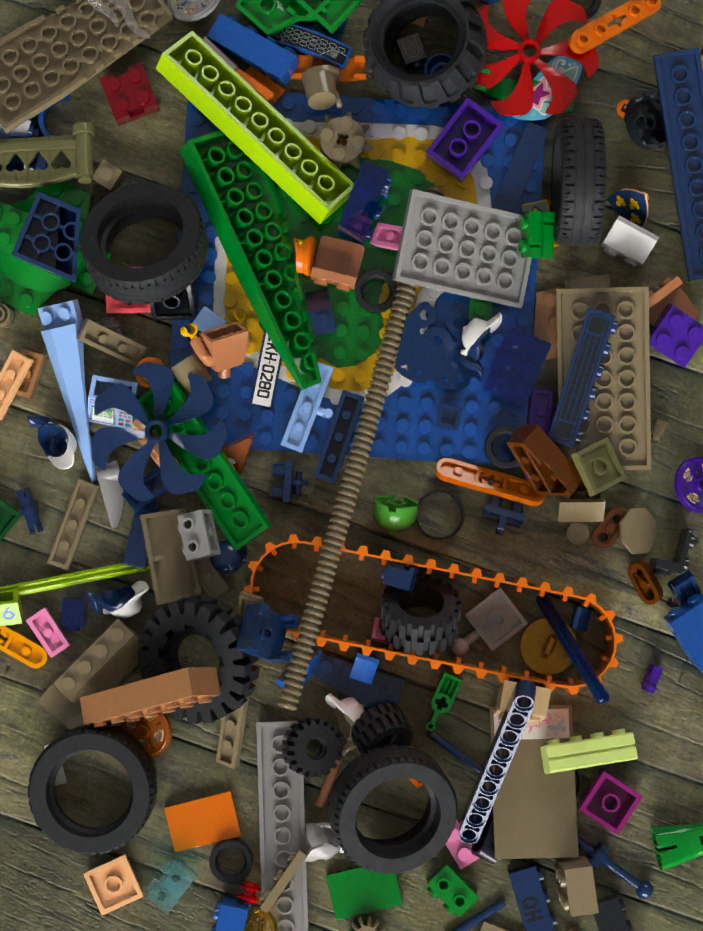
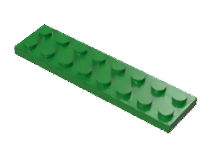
M175 379L161 418L163 422L171 418L188 399ZM150 389L138 401L148 419L152 421L155 420L153 392ZM200 416L169 427L170 432L185 435H203L210 432ZM161 426L154 427L160 436L162 434ZM170 438L166 440L171 454L178 460L180 467L188 474H206L205 481L196 492L207 509L212 510L213 518L235 551L242 549L272 526L222 449L215 458L205 460L189 453Z

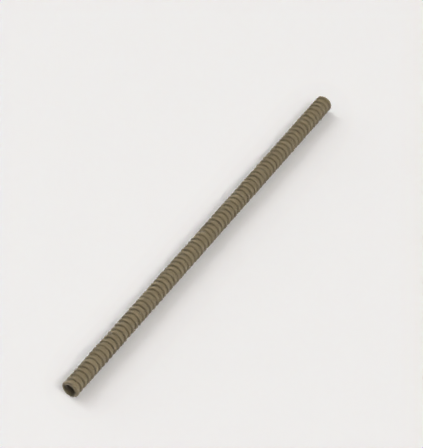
M436 187L425 188V192L441 196L445 194ZM398 282L400 286L396 288L398 293L394 295L396 300L392 302L394 306L390 309L392 313L388 316L390 318L386 323L388 327H385L386 333L383 334L382 347H379L380 353L377 354L378 360L375 361L376 367L373 368L375 373L371 375L373 380L369 382L371 387L367 389L369 394L365 396L367 401L363 403L365 407L361 410L363 413L359 417L361 421L357 423L359 428L355 430L357 435L353 437L355 442L351 444L353 449L349 451L351 456L347 458L349 463L345 465L347 469L343 472L345 476L341 479L343 483H340L339 486L341 490H338L337 493L339 497H336L335 500L337 504H334L333 507L335 508V511H332L333 518L329 520L331 525L327 527L329 532L325 534L327 539L323 541L325 546L321 548L323 553L319 555L321 560L317 562L319 567L315 569L317 574L313 576L315 581L311 583L313 588L309 590L311 595L307 597L309 602H306L307 608L303 610L305 615L301 617L303 622L299 624L301 629L297 631L299 636L295 638L297 643L293 645L295 650L291 654L293 656L290 659L291 664L287 666L289 671L285 673L287 678L283 680L285 685L281 687L282 695L279 694L281 699L280 702H277V705L280 708L291 711L297 710L296 703H299L298 696H301L300 689H303L302 682H305L304 675H307L306 667L309 668L310 665L308 660L312 658L310 653L314 651L312 646L316 644L314 639L318 637L316 632L320 630L318 625L322 623L320 618L324 616L322 611L326 609L324 605L328 602L326 598L330 595L328 593L332 588L330 584L334 582L332 577L336 575L334 570L338 568L336 563L340 561L338 556L342 554L340 549L344 547L342 542L346 540L344 535L348 533L346 528L350 526L348 521L352 519L350 514L354 512L352 507L356 505L354 500L358 498L356 493L360 491L358 486L362 484L360 479L364 477L362 472L366 470L364 465L368 463L366 458L370 456L368 451L372 449L370 445L374 442L372 438H375L376 435L374 431H377L378 428L376 426L380 421L378 417H381L380 411L383 410L384 397H387L386 390H389L388 384L391 383L390 377L393 376L392 370L395 369L393 364L396 361L395 357H397V350L399 349L405 321L410 313L409 310L412 309L411 303L414 302L413 296H416L415 290L418 289L416 285Z

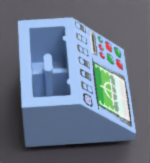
M93 375L88 396V421L132 429L134 417L122 410L110 408L99 415H95V399L99 394L116 383L126 385L138 399L141 385L134 382Z

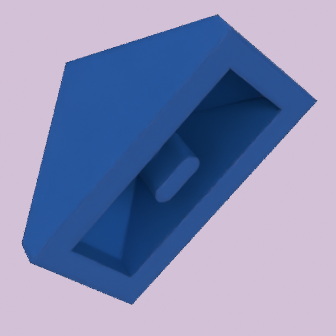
M357 651L349 678L371 685L380 661L379 657L371 654L366 656L361 651Z

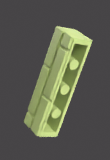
M625 729L612 730V735L604 736L603 732L590 734V739L582 740V735L568 737L569 742L560 743V739L546 741L547 745L540 747L544 773L550 774L636 760L638 755L634 733H626Z

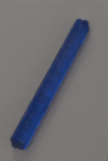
M546 593L544 597L537 596L536 602L595 700L599 705L608 703L610 699L609 694Z

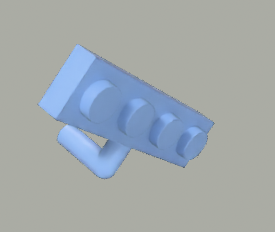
M320 362L317 363L322 382L300 392L281 442V446L300 453L303 452L316 415L326 419L333 417V411L329 408L320 407L334 368Z

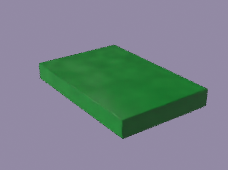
M358 866L326 874L336 920L403 904L396 873H376L375 871H369Z

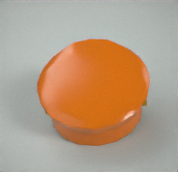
M313 235L306 239L294 237L293 247L296 272L310 276L317 253V240Z

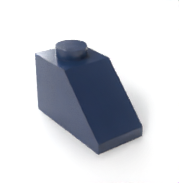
M327 288L305 293L314 336L319 337L336 333L337 329Z

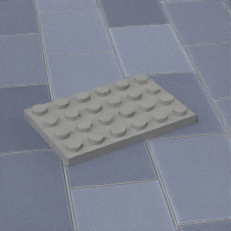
M410 189L392 280L521 309L532 258H521V253L518 251V242L522 239V230L519 229V218L522 215Z

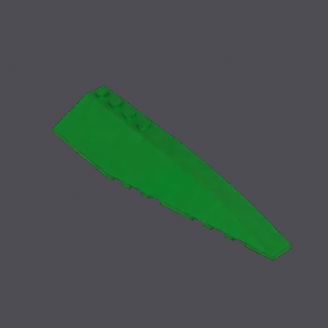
M221 130L188 140L180 148L179 153L234 272L261 324L301 391L321 383L316 354L313 353L311 345L313 342L312 335L308 331L306 322L308 320L307 312L303 309L302 301L304 299L299 276L296 272V264L293 263L292 244H289L287 236L288 226L283 218V203L271 178Z

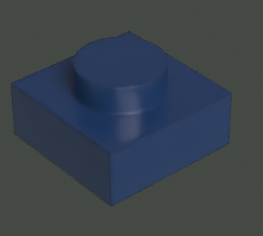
M440 403L435 426L458 431L463 408Z

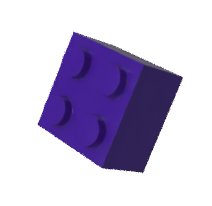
M668 303L649 330L650 346L685 368L703 342V325Z

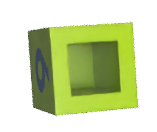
M18 588L0 590V626L22 624V604Z

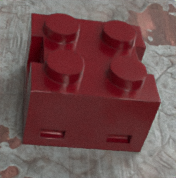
M142 62L128 67L129 72L115 77L112 73L99 78L118 126L160 110Z

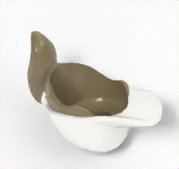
M329 693L326 695L325 701L334 709L333 714L338 719L340 731L346 738L342 755L345 756L350 750L356 748L351 738V729L355 725L354 722L365 712L364 706L354 697L339 700Z

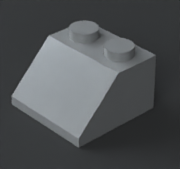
M619 215L611 225L600 246L604 248L603 251L612 257L617 255L624 259L623 262L632 268L636 266L640 268L659 237Z

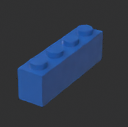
M220 13L206 37L219 49L278 82L287 85L300 64L296 56L297 53L287 46L284 48L278 46V42L269 36L265 38L260 36L259 32L249 25L247 27L240 25V21L231 15L226 17Z

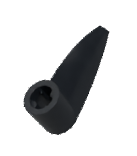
M493 807L479 840L472 844L471 847L473 855L490 864L498 861L495 859Z

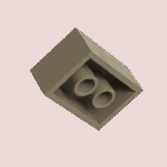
M584 855L576 858H557L558 865H554L555 877L561 888H557V893L564 911L567 910L571 917L599 913L593 868Z

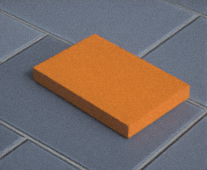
M231 790L164 807L175 852L242 835Z

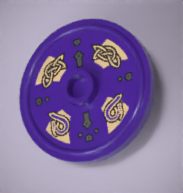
M692 457L679 465L675 473L674 486L681 504L689 511L699 514L703 513V457Z

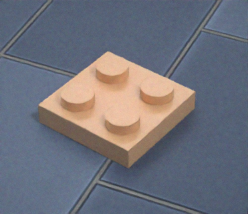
M126 853L83 873L101 915L144 897L142 888Z

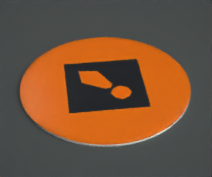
M622 100L618 103L617 113L620 117L624 118L625 110L630 100Z

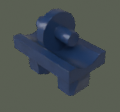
M293 461L273 464L272 476L285 478L284 486L272 485L271 497L283 500L286 503H290L292 485H295L294 494H301V486H308V481H302V472L296 471L295 480H292Z

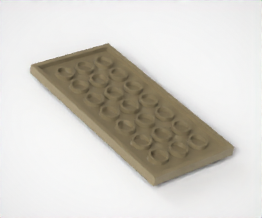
M649 286L556 289L558 403L588 308L616 315L615 320L618 321L615 334L610 333L608 343L612 344L608 356L603 355L601 365H605L601 378L596 377L594 386L598 387L594 400L589 399L587 408L591 409L587 422L582 421L580 430L584 431L580 444L575 443L574 448L559 444V449L575 466L571 454L608 437L623 470H651Z

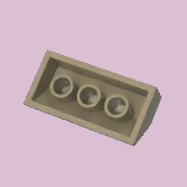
M118 618L53 685L68 700L81 709L80 697L115 688L141 662L138 661V649L145 645L139 643L140 636L122 618Z

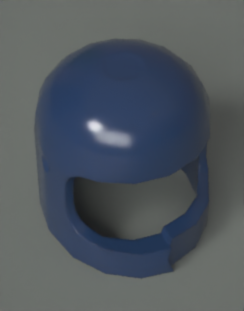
M227 539L219 543L221 554L210 557L211 564L215 570L220 573L230 574L236 572L244 565L248 552L246 546L242 548L243 555L241 549L235 551Z

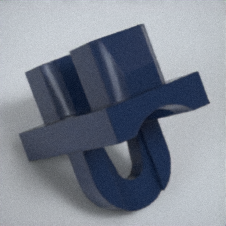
M491 496L488 504L483 509L481 518L497 522L495 534L501 536L505 525L521 528L526 515L523 514V504L515 501L511 502L510 508L507 510L501 508L503 501L501 497Z

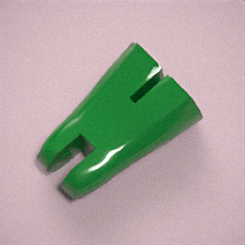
M703 823L651 827L650 832L656 860L661 871L703 856V842L700 840V836H703Z

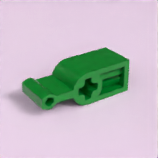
M443 671L430 700L434 711L430 720L426 721L425 727L427 730L432 732L435 729V722L439 713H446L450 710L462 685L463 680ZM445 697L444 701L447 705L437 708L438 704L435 700Z

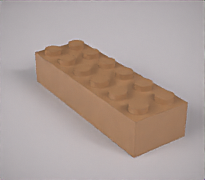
M186 667L80 697L84 725H93L94 728L122 726L124 721L126 723L140 721L139 717L158 716L157 713L161 711L162 713L176 711L175 708L179 706L180 709L193 707L195 702L199 704L212 702V697L221 695L216 667Z

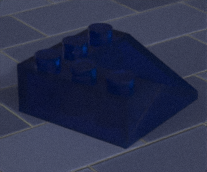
M365 160L363 161L338 224L340 237L363 246L366 240L371 241L375 230L372 228L374 219L379 220L383 210L380 204L383 198L387 200L391 190L392 178L389 177L390 170Z

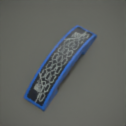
M295 24L271 36V38L278 42L277 45L282 48L287 46L345 70L353 50L351 47L333 38Z

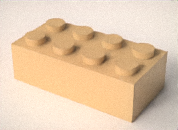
M504 680L499 687L494 712L495 715H499V720L503 717L517 682ZM536 686L535 706L527 725L535 726L536 723H540L547 717L551 689Z

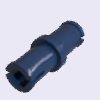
M30 487L24 488L26 498L23 495L22 489L16 491L22 508L21 515L25 517L29 534L33 535L36 534L33 524H35L38 533L44 531L38 515L39 508L35 506Z

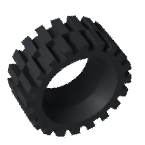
M424 575V578L417 577L413 593L386 586L384 594L381 596L379 624L382 636L385 635V641L388 644L393 642V647L397 650L403 647L404 653L410 654L411 650H414L416 655H423V651H428L429 655L435 654V649L438 648L442 652L446 650V644L451 646L454 643V638H458L460 631L462 600L461 597H458L459 592L456 589L452 590L450 583L447 582L443 585L441 578L436 577L435 580H431V575ZM412 607H424L438 612V614L432 617L419 618L408 615L403 610Z

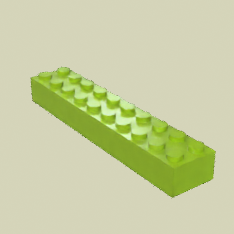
M190 31L162 53L156 70L319 224L348 200L356 185L195 32Z

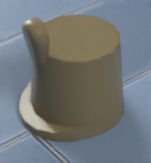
M319 65L304 71L301 80L308 105L311 108L325 110L334 106L335 103L337 108L343 106L336 90V84L340 80L338 68L332 65Z
M196 353L170 369L173 376L181 384L187 398L191 392L188 374L202 376L207 382L213 379L208 368Z

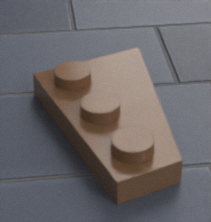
M559 287L536 293L531 364L558 358L556 289H559Z

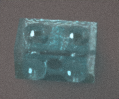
M177 857L173 862L168 860L160 870L163 873L160 879L154 878L146 888L149 891L146 898L166 914L170 912L198 875ZM174 873L179 874L180 877H176Z

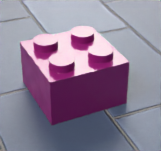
M600 768L576 807L618 835L643 796Z

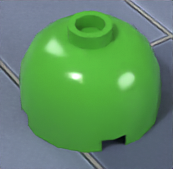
M396 495L377 496L373 503L375 522L380 527L386 529L387 533L399 534L400 531L408 529L416 521L418 514L417 501L408 497H404L403 501L395 499Z

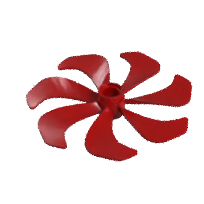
M503 0L504 13L517 35L523 41L521 44L501 35L488 22L489 5H484L477 9L486 29L487 49L518 51V54L494 64L484 65L485 69H490V74L479 72L475 85L487 87L486 89L488 90L507 76L519 62L523 64L519 81L512 94L507 99L491 102V106L499 115L523 116L530 112L534 100L530 66L536 64L546 78L552 92V101L545 113L551 115L561 114L572 103L577 94L575 83L563 73L541 61L540 55L571 58L582 65L587 77H591L599 66L595 47L583 54H577L570 49L568 40L543 49L540 48L539 44L555 28L565 22L576 21L586 24L587 16L582 6L569 0L552 1L543 15L536 39L533 40L529 37L526 21L527 6L531 0ZM526 49H532L535 54L533 56H526L523 52Z

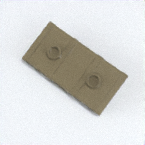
M185 508L140 515L156 606L172 603L191 595H201L196 561H186L182 551V537L177 527V516L186 514Z

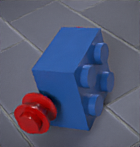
M244 881V884H239V887L243 889L242 893L237 895L239 899L223 896L222 902H217L213 920L217 921V925L213 924L211 931H245L249 906L259 901L256 892L262 890L260 887H257V882Z

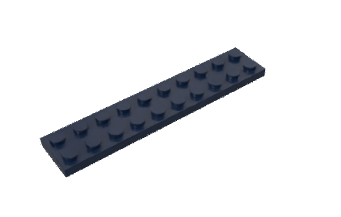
M698 47L652 56L688 281L703 279V70Z

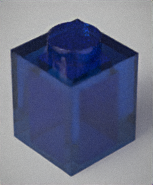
M62 598L61 626H67L66 630L80 631V627H85L87 625L88 599Z

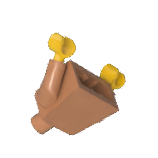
M242 309L228 312V318L232 323L200 332L199 337L196 335L198 328L193 323L188 324L191 328L190 333H188L186 327H181L180 329L184 337H190V344L203 364L218 372V377L222 379L231 377V368L244 363L245 354L251 344L247 325L243 323L246 313Z

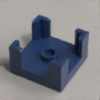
M264 603L247 604L236 650L271 663L290 662L292 651H282L287 629L297 628L300 617L293 614L280 615L268 610L271 606Z

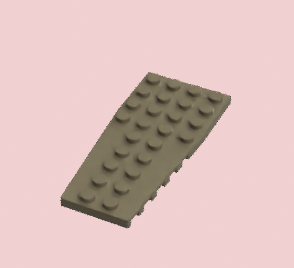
M76 0L67 7L61 5L54 9L55 13L47 17L42 15L0 39V124L6 133L10 132L62 100L173 20L172 13L164 1Z

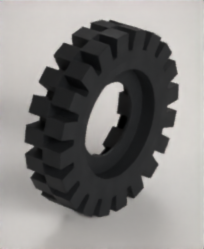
M191 595L161 607L154 612V616L149 617L144 625L147 630L142 631L139 638V643L145 646L138 649V661L147 662V665L139 668L142 679L182 669L178 659V650L181 642L187 636L201 635L212 642L211 644L217 656L220 657V668L217 675L221 695L212 697V702L202 704L195 702L193 707L180 709L179 706L175 708L176 711L172 712L171 715L179 720L187 717L188 723L198 724L201 721L204 724L212 723L234 712L248 701L246 698L252 695L256 687L252 682L258 679L259 667L252 665L259 658L236 650L243 621L242 617L238 614L231 618L230 614L233 608L226 603L217 606V599L206 596L201 599V595Z

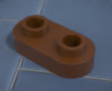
M613 508L609 510L604 516V521L600 522L594 529L591 538L596 547L602 549L609 548L620 536L619 523L613 522V516L618 515L621 521L626 514L624 509ZM601 533H605L607 536L604 542L599 540Z
M641 560L630 565L628 576L641 600L648 605H653L660 601L663 597V590L651 567Z

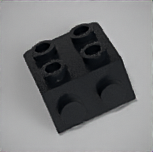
M692 529L681 530L673 562L659 558H650L649 566L654 569L653 573L670 576V574H682L683 570H687L689 558L687 557L688 549H692L695 541Z

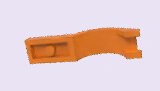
M296 55L300 64L290 79L301 80L302 74L307 69L329 64L310 55ZM364 56L349 58L345 70L338 68L340 71L338 83L367 80V74H364L366 62Z

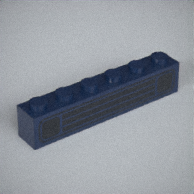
M588 308L549 431L548 437L553 442L574 448L575 443L580 444L584 431L580 430L582 421L587 422L591 409H588L587 405L589 399L594 400L598 387H595L594 383L596 377L601 378L605 366L601 365L603 355L608 356L612 344L608 343L610 333L615 334L618 321L615 320L616 315L593 308Z

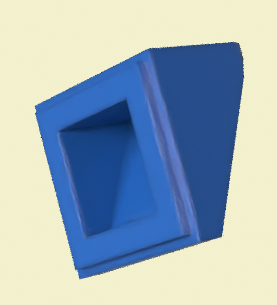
M576 606L570 628L584 632L587 631L591 610Z

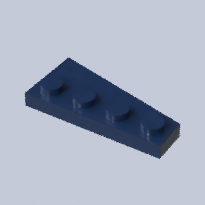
M321 653L312 672L314 676L346 696L354 697L367 709L386 703L398 705L405 683L404 679L376 670L370 685L349 678L354 663Z

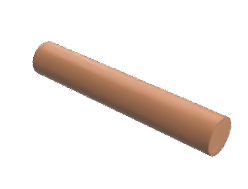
M342 757L340 761H335L338 766L335 769L330 768L331 773L326 775L315 804L320 808L325 806L342 762Z

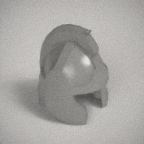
M329 822L305 823L306 850H309L305 858L306 862H313L318 859L329 860L338 852L344 853Z

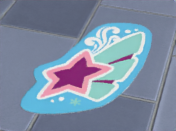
M556 56L547 63L570 78L575 85L577 84L582 71V65L571 58ZM541 71L533 79L541 82L533 87L534 100L532 109L523 116L512 117L521 120H541L551 116V114H546L545 112L552 101V92Z

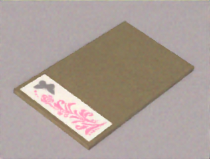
M572 705L548 706L547 717L540 723H536L535 726L527 725L493 804L495 859L579 857L575 770L545 774L540 747L547 745L546 741L560 739V743L569 742L568 737H573ZM495 706L489 707L491 744L501 722L498 719L499 715L494 714Z

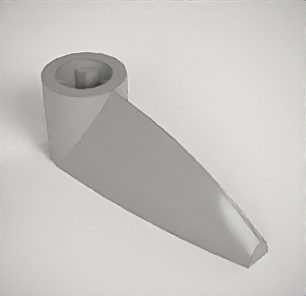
M117 460L107 463L106 470L95 466L111 528H115L119 524L124 501L122 497L123 488L118 481L120 468Z

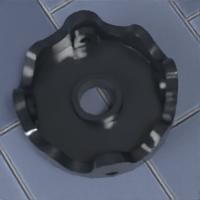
M658 90L634 96L628 102L625 110L624 122L628 134L633 142L644 150H652L666 145Z

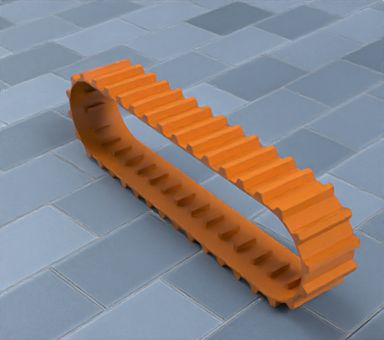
M290 534L288 542L278 545L273 542L265 544L266 553L261 556L259 561H250L248 565L253 573L250 585L244 587V591L255 595L256 592L260 591V586L255 587L258 570L263 572L265 567L261 566V564L270 553L273 556L279 554L276 550L277 548L292 544V549H296L297 543L315 545L314 551L318 552L319 546H325L323 545L322 537L315 536L312 542L301 541L298 534ZM342 542L344 547L340 551L360 554L359 560L363 561L365 555L382 559L381 565H386L387 560L404 563V566H407L408 569L409 564L427 568L426 574H431L432 569L449 572L448 578L454 579V574L470 576L471 583H476L477 578L494 581L493 587L499 588L500 583L516 585L515 591L522 592V587L538 590L537 596L544 597L546 591L561 594L560 600L567 601L568 596L583 600L581 605L588 607L590 604L599 613L596 618L605 624L607 635H604V640H607L604 655L599 657L601 659L599 665L593 671L588 670L585 672L587 676L579 680L566 677L567 682L553 681L552 676L545 674V679L529 676L528 670H523L522 674L506 671L507 667L503 665L500 666V670L483 667V661H478L477 665L461 662L462 658L456 656L455 661L438 658V652H435L433 656L416 655V651L411 650L410 654L404 653L403 650L393 649L392 643H389L387 648L370 644L371 639L367 638L366 642L362 643L348 640L347 634H344L342 639L325 635L326 630L322 629L321 634L316 633L318 636L316 639L317 646L323 647L327 641L339 643L340 651L346 652L351 645L361 647L363 655L369 656L372 650L384 652L386 660L392 661L395 655L406 656L408 664L415 665L418 659L429 661L431 669L438 670L441 664L451 665L452 671L456 674H461L464 668L472 669L477 678L483 679L487 673L495 674L496 679L501 683L504 680L508 681L512 677L517 678L518 682L529 680L540 683V687L551 689V693L556 686L562 687L571 695L577 694L579 687L593 684L596 687L602 685L601 676L606 673L609 667L617 668L619 664L614 656L617 644L623 642V635L616 633L612 623L616 614L613 610L602 608L596 603V595L583 592L580 596L574 595L572 587L560 585L557 591H553L550 589V584L543 581H537L534 587L528 586L527 578L518 576L512 582L505 581L504 574L493 572L490 578L483 577L481 569L471 567L468 573L459 572L458 564L449 563L446 569L438 568L433 559H427L424 564L414 563L412 555L407 554L401 560L393 559L390 556V551L382 550L379 556L368 554L367 546L362 545L357 551L348 550L345 548L344 542ZM287 629L286 631L293 634L294 641L299 636L297 629Z

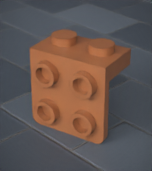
M322 236L314 267L311 270V279L318 285L327 286V284L336 285V288L339 290H355L364 255V246L337 238Z
M678 276L673 280L670 277L659 284L661 289L656 293H653L652 290L649 291V323L652 326L668 303L674 305L694 320L699 317V311L680 288L683 282Z

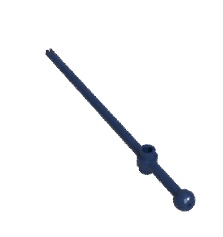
M428 731L427 736L477 774L480 773L481 764L435 731ZM578 836V847L589 855L587 860L594 868L598 869L600 864H602L634 887L636 894L640 898H649L653 892V886L650 882L638 880L609 859L607 854L610 850L601 843L593 847Z

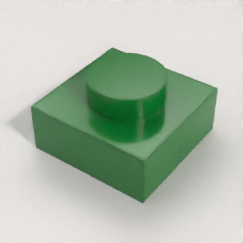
M470 298L468 321L474 318L485 321L490 320L493 303Z

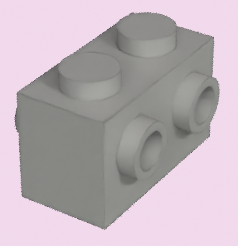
M200 509L177 516V527L182 537V551L186 561H196L221 554L212 510Z

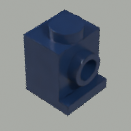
M395 563L394 567L384 566L381 579H383V584L387 587L413 593L419 571L414 567H411L410 571H408L407 566Z

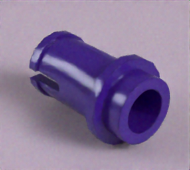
M649 664L644 682L640 683L642 685L641 690L654 694V691L658 690L656 686L663 668Z

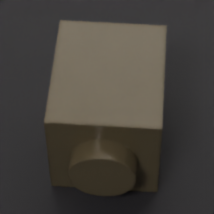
M103 159L93 174L92 180L96 185L111 193L118 189L125 175L123 171Z

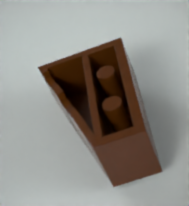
M521 425L507 441L508 447L537 495L571 496L582 482L577 468L538 425Z

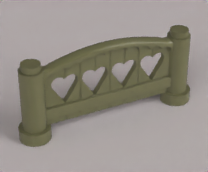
M87 122L75 123L72 125V135L0 139V164L2 166L0 171V187L34 188L57 184L72 178H77L80 184L91 183L93 179L92 139L95 137L94 125ZM60 152H63L70 161L71 166L69 168L60 167L54 169L52 167ZM38 153L48 164L45 170L39 168L36 170L29 169L30 164ZM17 154L24 163L25 169L23 171L16 169L12 172L7 171V166L14 155Z

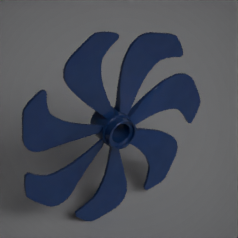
M144 362L137 366L133 373L145 378L151 386L154 396L155 420L150 421L138 399L126 385L121 383L111 385L96 397L95 415H99L107 409L116 408L127 412L146 426L145 431L123 427L100 428L95 432L92 439V460L99 468L106 470L108 457L114 449L125 443L147 438L149 441L134 453L121 468L118 475L120 486L137 501L154 498V495L144 484V471L149 456L157 443L159 444L160 472L165 488L173 494H183L199 490L205 481L206 474H188L175 461L166 440L170 438L189 453L205 460L213 459L220 453L228 437L226 426L222 420H219L209 433L203 435H185L170 432L169 430L170 426L199 417L212 408L214 398L210 387L204 377L188 374L191 386L188 399L171 418L163 422L161 418L171 394L174 376L172 371L166 366ZM161 426L162 434L154 438L152 434L154 427Z

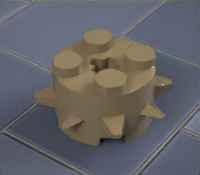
M349 111L345 116L334 119L326 115V124L321 132L312 134V137L320 142V152L338 169L341 166L347 167L349 165L359 169V159L362 153L373 151V147L365 142V133L370 126L368 124L360 126L357 121L352 119V114ZM339 139H347L346 145L343 146L342 143L338 145Z

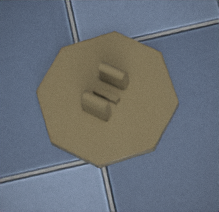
M646 508L628 509L619 522L620 541L631 554L648 553L658 539L657 521Z

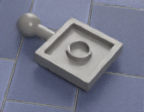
M499 587L464 614L475 630L465 638L455 639L451 645V650L455 655L463 656L468 652L469 645L481 637L491 651H493L526 626L528 622L501 587Z

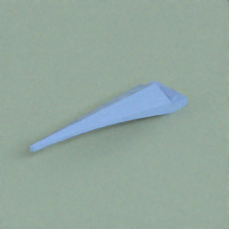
M78 299L38 308L43 327L41 334L90 480L93 483L96 482L97 478L94 461L92 460V445L87 413L84 342L76 339L83 324V317Z

